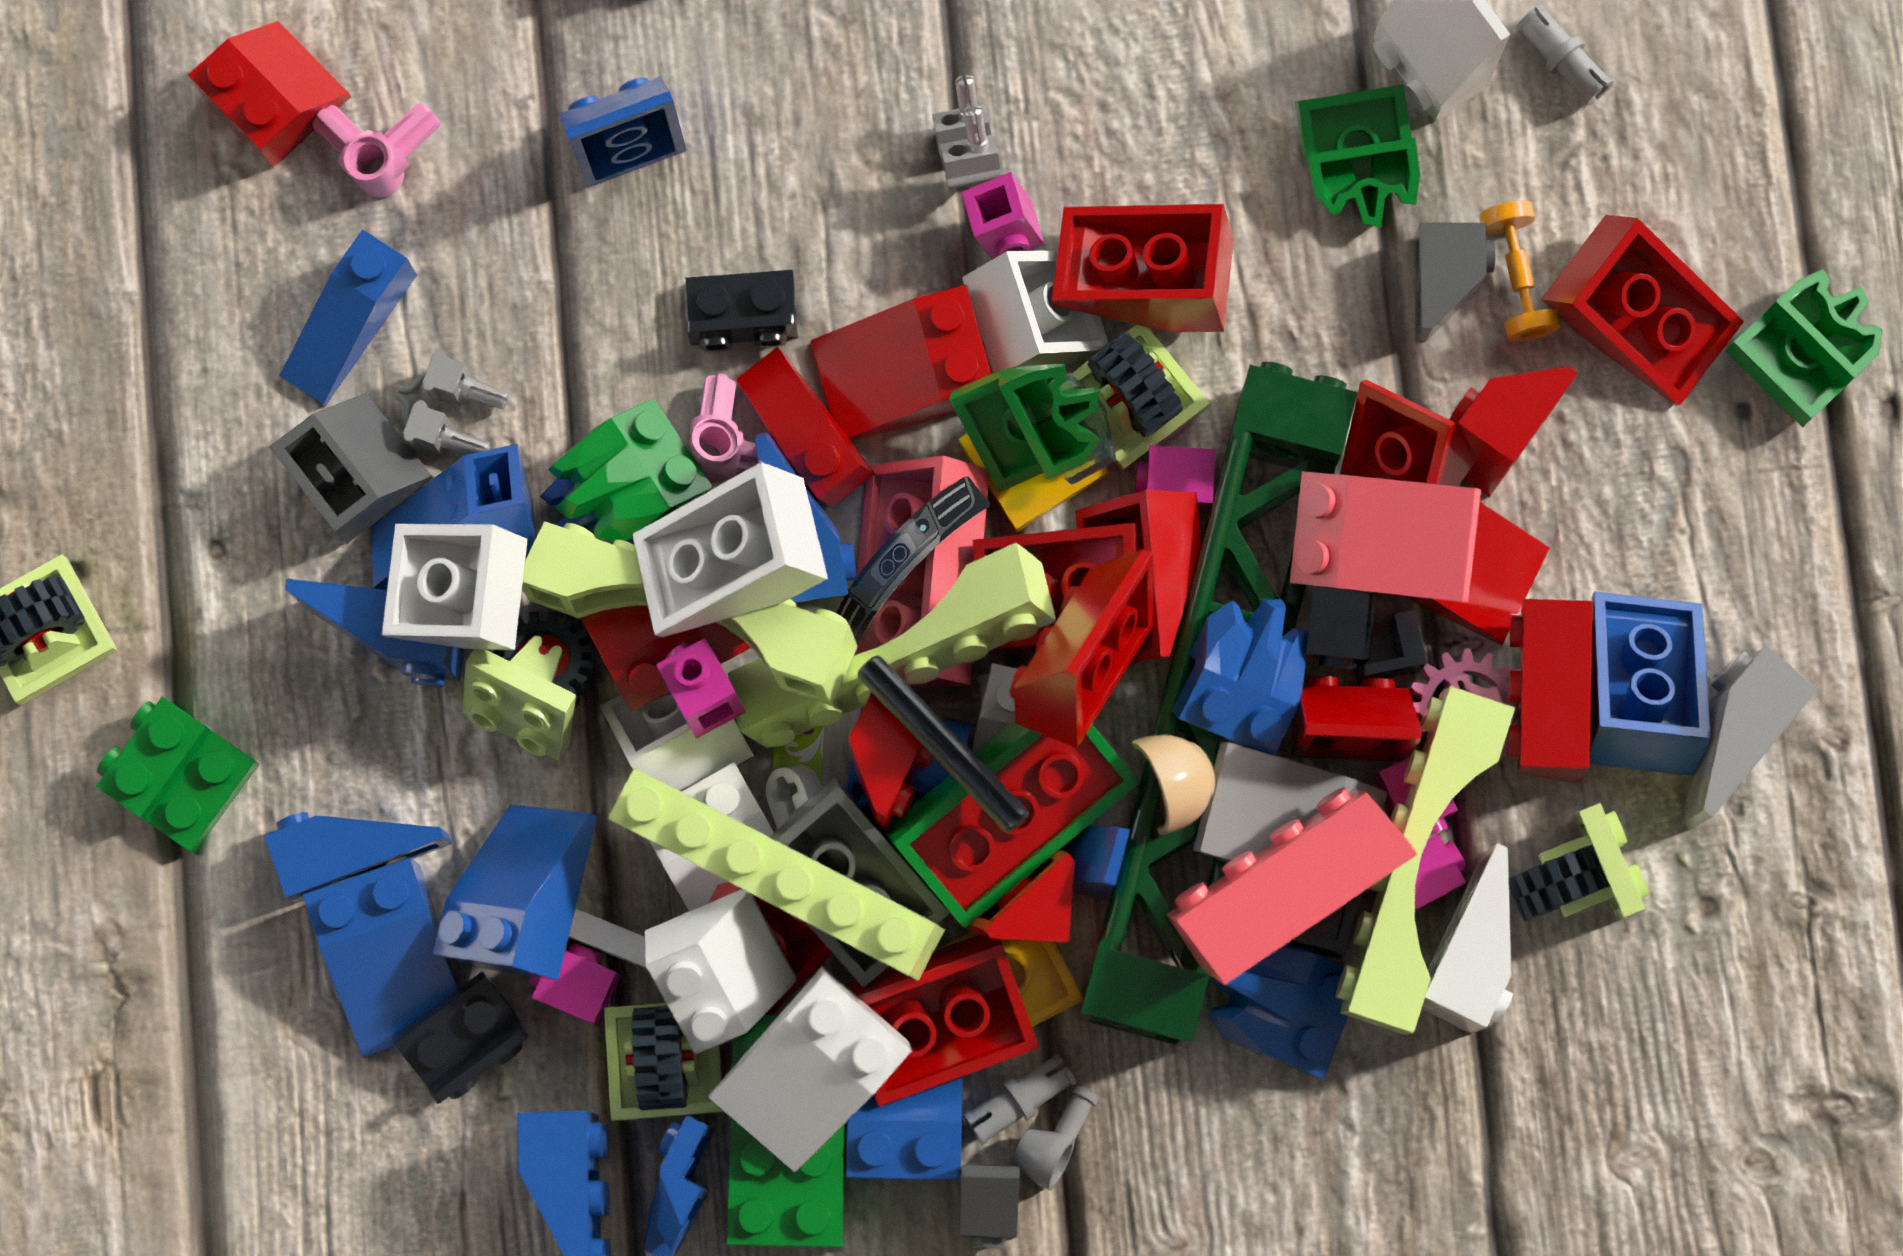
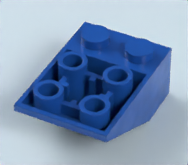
M518 444L462 456L371 526L373 588L388 589L395 524L495 525L527 539L526 560L537 534L533 497Z
M589 1111L517 1113L518 1172L563 1255L611 1256L610 1239H601L600 1216H609L610 1214L609 1182L600 1181L599 1159H608L609 1157L608 1125L599 1123V1114Z

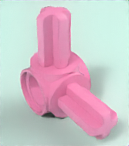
M418 103L384 135L377 130L375 132L371 130L362 132L334 105H330L326 109H320L312 124L314 130L339 154V166L358 184L362 191L371 197L383 198L392 195L399 189L404 179V171L410 167L406 158L439 128L440 122L427 106ZM379 158L384 159L382 167L377 172L368 175L364 174L366 166L371 161Z
M724 374L707 376L704 380L699 416L694 417L690 421L686 447L710 483L719 481L722 478L732 479L735 477L736 472L743 473L759 464L756 443L744 441L743 432L738 431L736 423L731 421L736 383L729 379L728 375ZM709 444L714 446L721 456L707 454L700 445Z

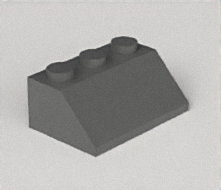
M836 777L792 813L771 837V839L935 924H938L950 914L947 907L885 833L877 828L876 823ZM807 923L863 988L889 966Z

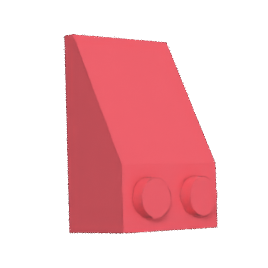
M1302 471L1290 583L1468 602L1481 489Z

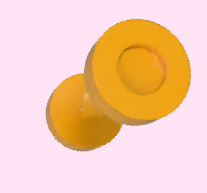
M1525 200L1512 201L1482 211L1478 216L1480 223H1486V234L1505 233L1509 253L1505 254V260L1512 290L1514 293H1519L1523 308V314L1514 316L1504 322L1507 340L1511 342L1527 341L1558 331L1561 325L1557 310L1542 309L1534 311L1530 290L1534 288L1528 257L1526 250H1520L1516 235L1517 229L1523 228L1535 221L1532 203Z

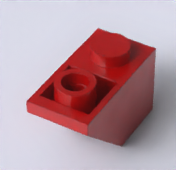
M871 692L848 740L850 756L876 826L888 832L895 816L904 819L912 805L917 789L911 786V783L919 767L927 770L934 757Z

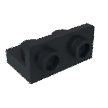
M793 270L685 277L688 314L686 325L691 346L700 345V349L703 351L717 352L731 349L734 342L754 341V345L757 347L771 348L785 345L787 338H798Z
M481 971L395 1035L392 1040L395 1047L426 1084L430 1096L439 1104L448 1097L454 1100L466 1094L476 1084L478 1080L477 1075L493 1063L499 1066L514 1058L523 1048L522 1042L529 1035L522 1020L484 971Z

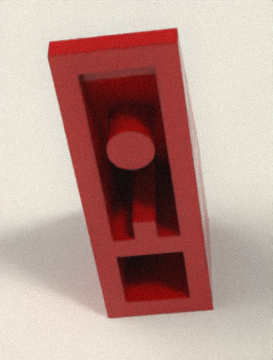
M777 346L736 379L787 459L818 500L834 507L875 475V472L780 347Z

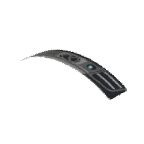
M968 476L961 478L943 490L897 529L869 560L857 576V580L848 589V595L844 596L836 614L848 622L857 646H859L864 633L879 609L915 566L950 534L990 506L989 501Z

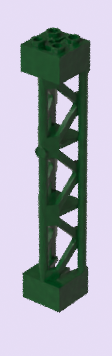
M1262 362L1260 367L1250 364L1245 377L1152 735H1171L1177 737L1178 731H1181L1189 742L1195 743L1205 752L1212 764L1213 770L1220 746L1215 734L1179 719L1172 712V709L1196 663V660L1189 654L1208 616L1224 606V604L1212 601L1221 563L1228 567L1254 611L1257 610L1263 600L1282 599L1286 606L1282 636H1285L1292 628H1296L1306 585L1290 583L1293 550L1281 597L1278 598L1240 530L1299 495L1302 471L1335 474L1336 467L1343 453L1358 394L1357 391L1346 389L1347 384L1340 379L1324 375H1317L1314 380L1292 375L1293 370L1290 367L1275 362ZM1248 457L1292 468L1246 495L1239 494ZM1240 609L1244 621L1248 623L1254 613ZM1146 758L1128 828L1130 832L1116 884L1109 901L1079 1020L1188 1048L1194 1042L1210 975L1202 970L1168 918L1167 914L1171 912V909L1149 870L1195 843L1202 814L1193 823L1182 829L1156 839L1151 838L1163 793L1157 776ZM1214 858L1207 887L1225 876L1222 868L1227 864L1226 862ZM1134 901H1137L1142 907L1176 966L1121 952Z

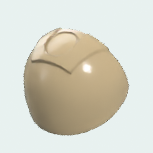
M1171 735L1148 736L1132 741L1133 748L1142 752L1150 762L1163 793L1167 821L1164 825L1157 828L1158 834L1166 835L1193 823L1204 812L1210 797L1213 796L1215 791V774L1208 756L1195 743Z

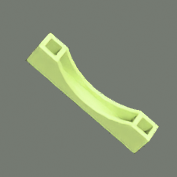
M544 521L524 565L522 590L529 601L577 618L607 609L635 605L648 606L635 545L623 540H615L613 544L595 539L594 534L589 530L573 523H565L564 527H560ZM791 599L780 604L716 622L730 630L754 650L767 665L781 689L832 706L858 647L850 626L843 617L825 609H817L816 613L797 608Z
M1014 543L967 564L948 593L930 613L909 630L878 648L853 656L832 706L781 689L761 658L728 672V679L746 711L736 717L738 730L762 746L769 748L786 745L792 742L796 735L817 726H828L838 722L842 715L866 704L871 691L858 678L857 673L863 664L876 655L881 656L910 686L912 684L932 681L939 675V672L962 662L977 661L986 656L989 650L1007 642L1024 640L1033 636L1039 628L1056 621L1042 563L1018 543Z
M1452 686L1442 691L1439 698L1430 697L1421 721V729L1428 731L1422 752L1417 750L1412 752L1404 775V782L1411 784L1405 805L1397 803L1390 818L1418 855L1370 886L1371 890L1377 891L1376 899L1371 913L1362 912L1353 937V943L1360 945L1359 953L1354 967L1345 966L1336 991V998L1343 1000L1340 1010L1341 1014L1403 1035L1414 1033L1431 979L1420 951L1414 919L1415 883L1421 854L1434 824L1452 798L1475 776L1499 761L1515 710L1514 707Z
M636 768L633 769L608 816V819L918 981L944 932V929L934 922Z

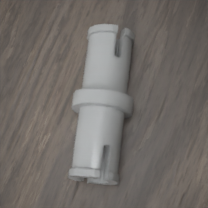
M1542 4L1536 6L1534 9L1536 13L1532 10L1529 11L1517 24L1516 29L1523 33L1547 59L1545 66L1552 74L1559 72L1584 99L1586 105L1593 104L1596 99H1600L1611 88L1614 81L1607 77L1582 50L1585 44L1577 36L1571 38L1548 14Z
M1057 1053L1016 1081L1013 1077L1003 1083L1004 1090L971 1112L963 1115L971 1131H975V1137L982 1146L989 1139L1022 1117L1028 1121L1036 1115L1035 1109L1067 1087L1076 1084L1071 1071L1067 1066L1064 1068L1062 1065L1064 1061Z

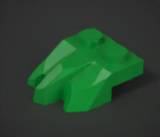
M1404 84L1295 102L1302 155L1314 195L1332 216L1341 213L1346 201L1354 198L1361 222L1381 228L1384 202L1389 193H1395L1402 204H1417L1420 168L1415 137L1411 138Z
M1824 269L1798 280L1725 350L1802 427L1813 419L1879 355L1882 329L1875 325L1861 326L1856 321L1869 303L1862 287H1857L1838 297L1831 296L1827 291L1830 279Z
M1065 364L1002 369L951 392L950 402L998 492L1042 473L1045 474L1047 479H1050L1080 466L1087 461L1100 442V439L1094 433L1078 424L1099 410L1097 387L1062 390L1061 386L1067 380Z
M654 398L609 418L593 429L548 468L557 479H570L575 484L574 490L555 508L569 519L594 513L598 519L593 530L595 538L608 541H628L632 539V534L711 491L713 488Z

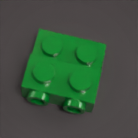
M161 696L156 705L151 701H147L136 712L130 723V728L135 733L123 750L115 746L103 757L97 768V773L102 778L96 787L186 850L195 854L257 769L259 763L174 703Z

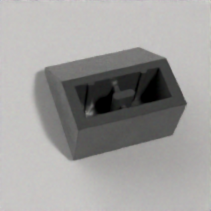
M367 393L311 414L269 446L329 525L346 544L433 479V476Z

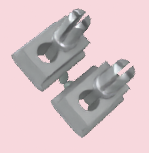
M965 75L969 103L966 102L962 76H959L955 81L959 109L932 114L936 143L940 158H942L948 189L982 184L1002 176L998 151L993 134H991L985 104H977L974 78L970 75Z
M437 350L432 355L427 371L418 375L412 385L408 387L400 386L396 395V401L401 402L403 405L402 420L406 425L403 432L404 439L415 453L426 450L442 456L444 449H452L468 455L490 450L488 441L456 431V429L452 428L453 425L445 413L430 409L423 400L417 401L416 404L414 403L411 411L410 401L404 395L413 394L423 384V388L434 403L444 400L461 406L463 398L502 410L507 405L505 401H508V392L475 381V379L471 378L472 376L464 363L448 358L443 350Z

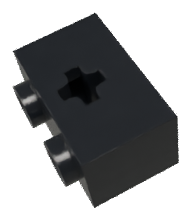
M1313 586L1306 653L1319 655V666L1352 669L1356 668L1357 659L1370 658L1377 592Z

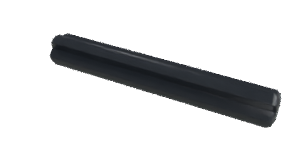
M873 656L862 665L857 675L863 684L1004 832L1011 833L1023 824L1029 815L1027 809L881 656Z

